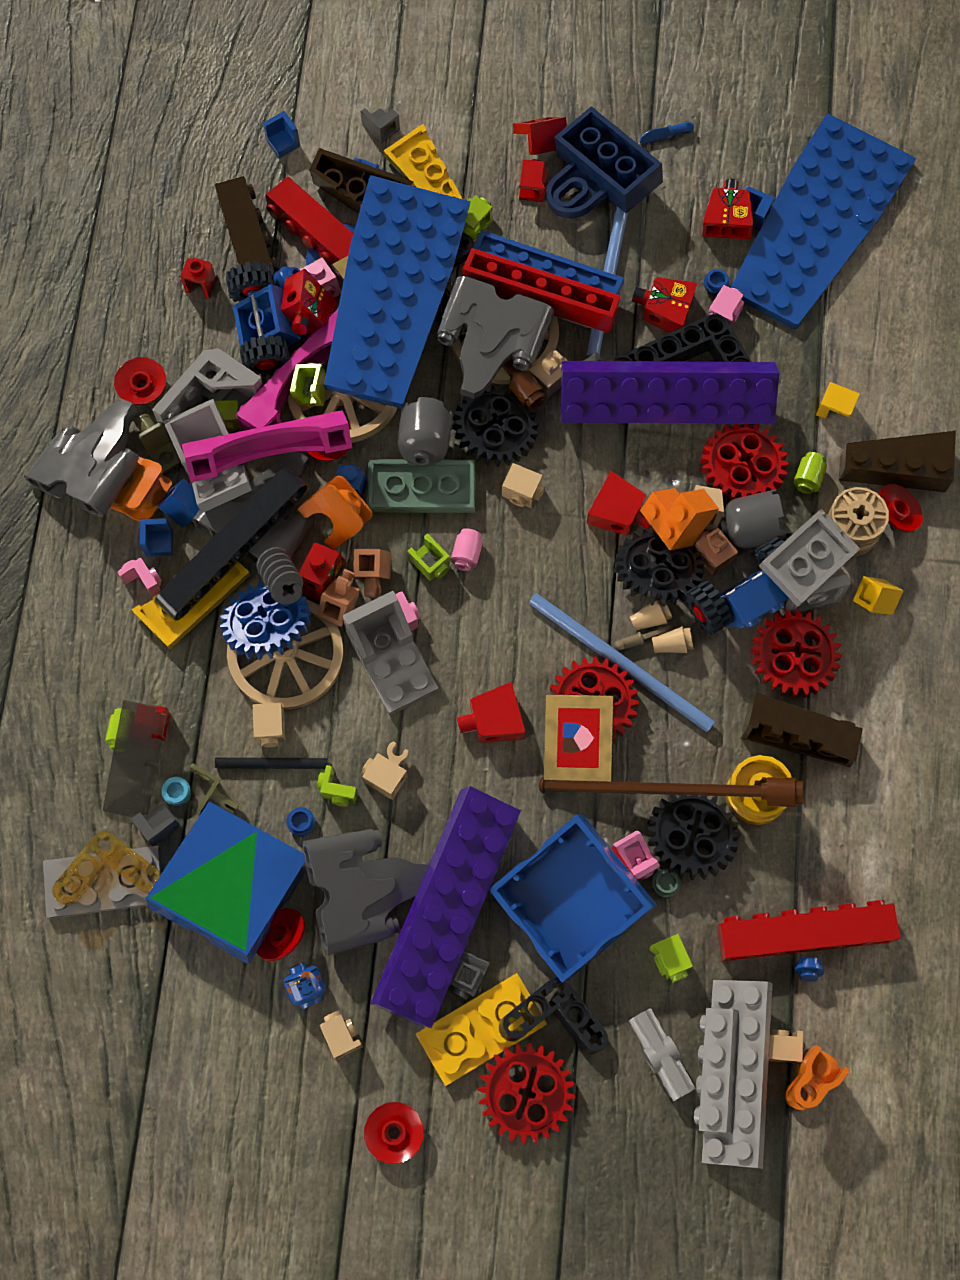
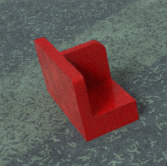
M544 117L513 123V134H528L530 155L556 151L554 137L567 127L566 117Z

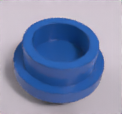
M720 269L710 271L704 278L705 289L713 295H718L723 285L729 287L730 284L729 277Z
M296 808L287 817V827L296 836L308 835L315 827V817L307 808Z
M803 957L797 960L794 973L804 981H816L818 977L824 975V967L821 966V960L817 958Z

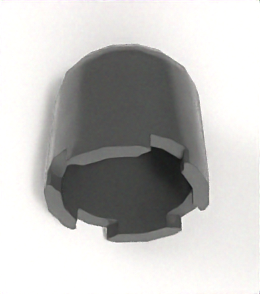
M419 397L417 402L409 405L405 403L402 407L398 432V449L403 458L409 463L417 466H432L443 460L447 454L453 426V412L445 409L442 401L434 398Z
M776 490L736 498L727 504L725 518L720 520L721 532L724 535H728L730 542L739 549L756 548L773 538L786 541V529L781 530L779 518H783L784 515L779 494H776Z

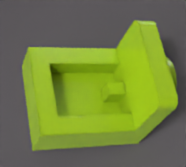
M326 765L325 773L320 772L317 782V789L321 790L322 798L332 800V804L342 807H348L349 803L356 804L358 797L357 788L332 783L334 770L332 766Z

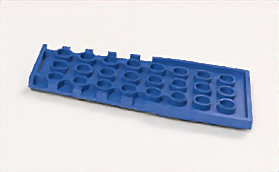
M827 113L792 167L730 288L738 289L743 294L742 300L744 303L793 329H797L804 317L812 310L819 297L827 290L831 281L840 273L847 260L855 253L859 244L864 241L880 220L914 165L916 158Z
M370 175L350 244L324 382L326 390L397 408L403 407L421 354L428 340L429 332L435 321L439 305L452 275L471 201Z

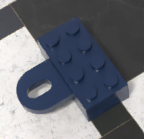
M592 106L554 137L557 157L565 162L567 166L550 180L546 189V196L549 208L560 217L570 219L582 217L594 209L606 197L622 211L628 213L663 183L662 163ZM572 188L582 189L571 201L562 202L560 200Z

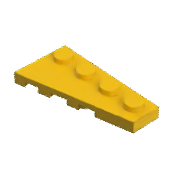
M424 124L384 150V157L403 178L414 181V187L462 199L455 183L447 173L444 162L439 158L434 143L428 137Z
M237 562L178 621H174L155 603L156 596L152 597L153 600L142 606L138 605L131 610L171 649L251 575L243 565Z

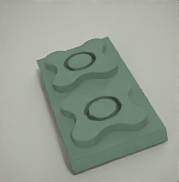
M368 459L367 505L372 512L475 513V460H441L432 466H417L405 459Z

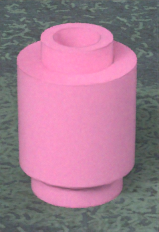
M462 529L461 533L457 535L450 559L455 564V568L461 571H470V569L477 567L483 545L481 533L473 529Z

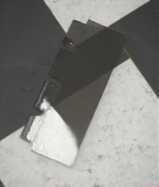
M123 700L103 811L128 817H134L140 812L142 815H148L152 795L142 792V789L153 790L157 767L147 765V761L158 762L162 739L152 737V734L163 735L167 717L166 714L157 712L158 707Z

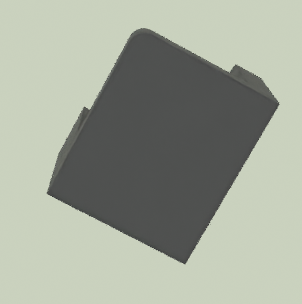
M366 108L360 111L362 125L381 144L400 130L399 114L393 108L387 113L381 108L372 114Z
M160 804L145 817L140 812L131 819L152 846H155L180 826L164 804Z

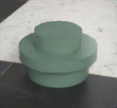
M661 869L653 876L652 888L660 897H673L680 890L681 879L675 871L668 873V869Z

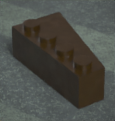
M245 176L214 184L238 264L244 266L246 265L245 262L254 264V261H258L260 265L264 262L267 266H271L274 275V272L279 270L275 257H269L267 251L271 244L267 232L262 233L259 225L264 223L260 208L254 209L252 200L256 199L252 183L247 184Z

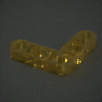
M102 831L93 836L53 886L52 893L53 897L63 905L75 904L107 865H109L139 890L149 894L153 886L147 884L144 887L145 880L136 873L140 868L148 876L155 873L153 877L155 881L158 880L161 873L112 833ZM111 839L109 841L111 849L109 851L103 849L98 855L102 859L100 863L93 856L89 855L91 851L97 855L102 848L99 845L101 840L107 842ZM125 855H132L135 859L134 866L129 870H122L119 865L121 858ZM86 860L92 861L94 865L92 873L87 876L80 875V864ZM74 874L77 879L83 882L80 886L75 882L71 887L72 896L65 895L61 898L63 896L61 888L64 885L70 887L73 884L74 880L70 876Z

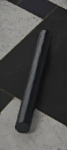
M215 757V769H325L326 765L329 766L328 758Z

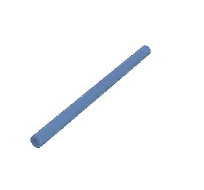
M618 206L615 211L603 270L616 275L628 216V213L622 211ZM591 329L586 358L595 352L600 355L603 331Z
M536 593L529 602L531 606L604 659L607 658L611 664L615 665L618 663V669L622 672L626 670L629 677L708 733L715 724L714 720L541 595Z

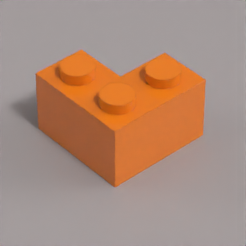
M676 488L652 492L640 509L669 550L693 546L719 510L718 506L704 489L679 493Z

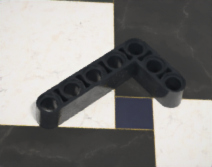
M720 314L704 317L620 355L613 360L684 362L708 351L714 362H752L728 321ZM709 329H716L719 332H712ZM687 339H693L696 343H690ZM669 349L674 353L669 354L664 352L663 350ZM726 349L731 351L732 353L727 354L724 353L722 350Z

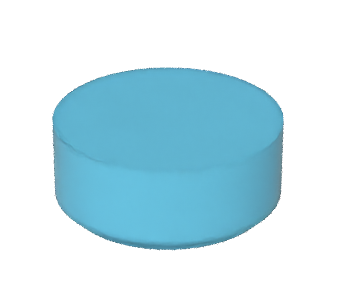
M171 777L162 786V797L171 806H182L191 797V787L185 779Z

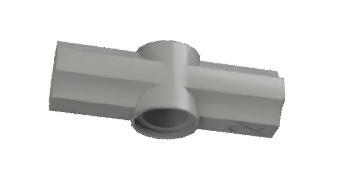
M650 1008L630 1019L628 1022L643 1047L642 1052L652 1071L658 1074L672 1101L695 1090L694 1084L680 1061L681 1056L676 1045L669 1036H666L652 1009Z

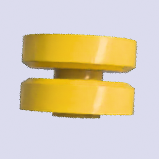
M758 755L749 757L736 767L727 785L761 786V783H767V777L792 778V776L780 761L773 757ZM725 796L729 809L734 812L738 819L747 824L762 825L771 823L786 809V807L767 806V800H761V797Z

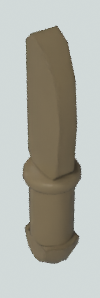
M673 625L645 634L637 632L635 635L616 641L614 648L617 651H621L640 644L644 645L645 640L674 630Z

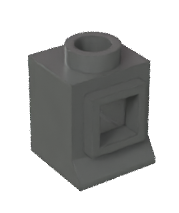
M463 951L449 987L453 988L451 993L467 1000L468 996L475 998L490 963Z

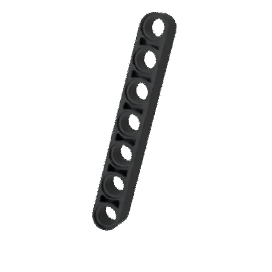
M288 466L281 469L158 593L155 603L174 621L183 618L302 498L308 489V484Z

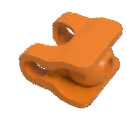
M141 457L137 461L138 466L132 474L131 481L123 487L110 508L138 522L140 520L153 519L160 509L158 506L174 486L169 477L162 475L163 468L159 463Z
M340 475L333 478L298 508V511L304 518H308L315 513H323L333 522V532L324 542L333 550L358 533L372 517V510L347 479Z
M818 1045L808 1048L803 1054L802 1062L796 1065L795 1076L784 1092L786 1104L796 1111L816 1107L821 1103L829 1090L843 1082L850 1070L847 1067L840 1068L839 1063L828 1053L821 1051V1047ZM801 1088L807 1092L806 1100H803L801 1097Z

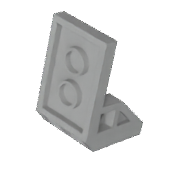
M221 349L204 350L152 410L157 422H162L165 427V420L202 404L203 399L205 401L214 399V401L238 400L241 407L256 394L258 388L263 385L260 376Z
M214 399L164 421L187 474L188 469L182 444L231 434ZM244 463L217 474L218 477L192 482L196 503L201 513L252 491Z
M821 509L771 553L759 567L798 607L854 556L860 548Z
M394 591L342 615L351 644L389 716L439 691L435 680L413 641L412 632Z

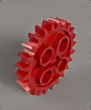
M725 424L722 432L715 430L714 438L709 437L706 443L707 446L703 447L702 454L704 455H702L700 463L703 464L701 473L708 474L705 483L714 482L712 488L721 489L722 497L726 494L730 495V501L736 497L740 498L776 490V488L780 489L783 483L782 480H785L787 475L785 470H787L789 462L784 460H786L788 453L780 452L784 444H775L776 434L770 437L767 436L769 428L761 432L758 431L759 424H755L753 429L749 428V424H744L743 428H740L739 424H734L732 429ZM745 445H752L755 449H748ZM721 455H728L732 459H724ZM763 466L768 471H761L757 467ZM739 476L743 478L744 481H737L733 477Z
M797 609L794 616H791L789 610H786L783 618L778 613H775L773 621L768 618L765 620V628L759 626L757 630L759 636H754L752 643L757 646H753L750 650L751 654L758 656L752 659L751 664L759 665L755 671L756 675H765L761 682L762 684L768 681L772 682L770 691L779 687L781 688V696H784L788 690L791 692L792 699H795L800 691L803 698H806L809 694V689L814 695H817L819 686L826 689L829 685L827 680H834L836 675L832 671H838L841 667L836 661H840L842 654L835 652L839 650L841 643H833L837 633L828 634L827 631L831 625L826 624L822 627L820 625L822 617H818L813 621L811 620L812 615L810 611L806 617H802L800 609ZM784 635L789 640V643H780L776 636ZM810 637L814 639L816 646L807 645L804 638ZM792 650H796L797 655H799L800 657H795V653L792 652ZM775 662H784L788 666V670L778 669ZM803 664L813 665L816 672H807Z
M594 656L592 664H588L585 657H583L582 665L580 666L573 660L571 671L566 667L562 668L564 677L555 675L554 680L558 685H550V691L555 695L606 696L609 693L617 694L620 700L614 703V743L616 739L615 733L623 737L625 730L622 726L631 728L633 723L628 718H636L637 712L632 710V708H637L639 701L632 698L637 696L638 690H630L634 680L625 681L628 672L625 670L618 673V663L612 668L608 667L607 658L602 665L598 664L597 656ZM591 678L596 682V685L592 688H587L581 681ZM572 688L578 689L580 693L573 692Z
M516 1043L514 1053H511L507 1047H504L505 1057L501 1058L494 1054L493 1056L497 1064L493 1066L486 1063L485 1066L490 1071V1074L480 1075V1078L487 1082L486 1086L478 1087V1091L486 1093V1097L479 1099L478 1103L488 1105V1108L482 1114L483 1116H493L489 1122L490 1127L498 1123L500 1124L498 1130L500 1136L508 1130L510 1141H513L516 1134L520 1135L523 1144L526 1142L527 1135H531L535 1143L538 1141V1133H542L548 1139V1129L550 1127L557 1132L560 1131L556 1123L558 1119L563 1122L568 1121L562 1114L563 1111H573V1108L566 1103L567 1099L575 1098L574 1094L567 1092V1088L575 1085L574 1082L565 1081V1077L571 1071L569 1069L562 1071L559 1069L564 1062L563 1059L555 1062L552 1061L555 1054L554 1051L551 1050L546 1056L543 1055L544 1046L542 1045L537 1048L536 1052L533 1051L531 1043H527L525 1051H522L520 1045ZM519 1064L524 1067L525 1076L522 1080L513 1081L510 1079L509 1070L513 1065ZM535 1066L537 1071L530 1086V1090L534 1092L533 1097L526 1098L522 1116L520 1119H517L516 1113L522 1101L519 1089L526 1088L531 1068ZM545 1074L550 1075L553 1079L552 1088L548 1091L539 1090L537 1086L539 1077ZM504 1094H511L515 1097V1105L511 1110H503L499 1106V1100ZM533 1104H540L544 1110L542 1118L536 1121L529 1119L527 1114L529 1107Z

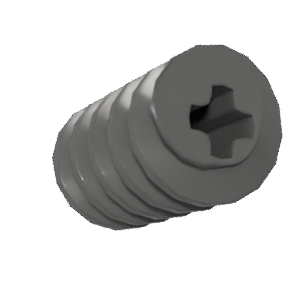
M272 547L264 551L257 560L256 567L272 598L282 605H288L299 600L303 593V578L288 556V553L280 547Z

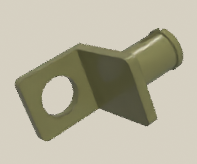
M148 414L140 415L135 420V425L141 431L139 438L151 460L162 466L163 474L182 464L163 423L154 424ZM172 453L174 455L173 461L168 464L160 462V457L163 454Z
M192 763L190 770L212 783L211 788L196 810V814L200 815L210 801L234 815V811L238 809L240 804L218 792L221 779Z

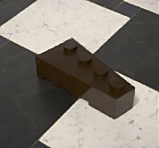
M322 148L318 149L309 169L313 184L358 214L370 175L414 187V181Z
M956 431L846 443L840 456L839 481L883 486L896 484L910 489L946 492L954 480Z
M756 692L747 709L741 739L851 767L857 759L863 728L857 727L853 722L839 721Z

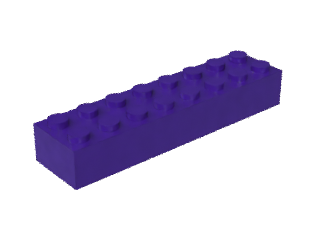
M562 361L561 423L775 424L780 373L775 362Z
M471 786L460 790L370 1004L418 1026L432 1029L521 810Z

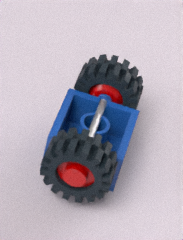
M254 261V264L245 262L246 265L238 264L237 268L232 267L230 272L227 271L226 273L229 297L234 302L239 301V303L233 306L240 343L242 365L257 375L261 374V377L266 376L268 373L273 375L279 367H282L290 360L288 346L301 340V335H297L292 331L293 323L282 313L281 306L284 289L275 285L271 266H267L264 262L259 265L258 261Z
M773 538L755 550L757 564L760 565L784 541L779 538ZM760 567L761 571L753 573L719 594L717 589L714 590V586L707 581L702 582L685 593L686 604L691 609V615H694L695 621L699 622L702 630L704 629L710 635L717 633L726 626L727 628L738 627V629L745 626L747 628L752 627L762 620L761 615L770 612V614L784 607L783 601L789 597Z

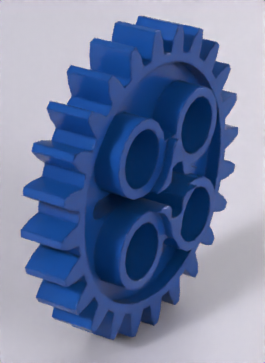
M262 582L258 583V588L256 589L249 585L246 594L238 591L240 598H231L232 606H225L226 614L220 617L223 622L220 625L223 632L222 635L230 649H236L239 656L245 653L248 659H251L256 654L258 660H261L264 654H268L269 658L272 659L275 651L283 655L284 647L293 649L292 641L301 642L302 639L299 633H307L306 625L311 624L309 618L311 612L305 596H301L294 603L282 605L272 598L268 588L263 586Z

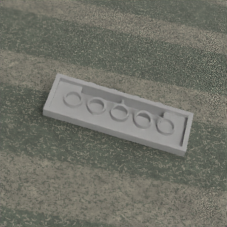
M713 980L711 1008H706V1015H702L700 1019V1029L702 1033H705L704 1045H701L698 1049V1059L700 1063H703L702 1075H699L696 1080V1090L701 1094L700 1106H697L694 1111V1121L699 1125V1131L704 1132L702 1163L763 1169L772 983Z

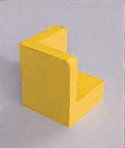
M830 382L816 416L826 419L829 410L850 417L860 393Z
M863 576L853 601L872 613L893 615L903 590L885 579Z

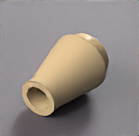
M656 600L653 606L649 603L634 615L629 616L635 631L667 624V620L672 619L667 604H665V607H662L660 600Z
M681 626L657 637H652L655 654L687 653V650L694 649L690 627L683 629Z

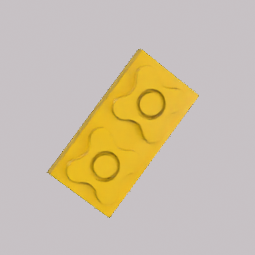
M518 973L434 1022L432 1029L424 1028L416 1033L445 1087L494 1058V1054L499 1055L504 1052V1047L509 1049L516 1043L547 1026V1022L544 1019L517 1041L510 1042L501 1036L499 1032L500 1020L530 996ZM530 1002L528 1005L530 1014L535 1017L541 1016V1012L535 1002ZM521 1016L511 1023L508 1029L511 1032L516 1030L525 1020Z

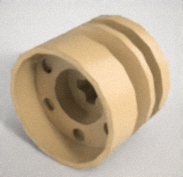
M854 487L844 490L836 497L828 516L860 548L852 556L858 557L867 554L876 545L888 524L889 510L885 501L878 493L868 488Z

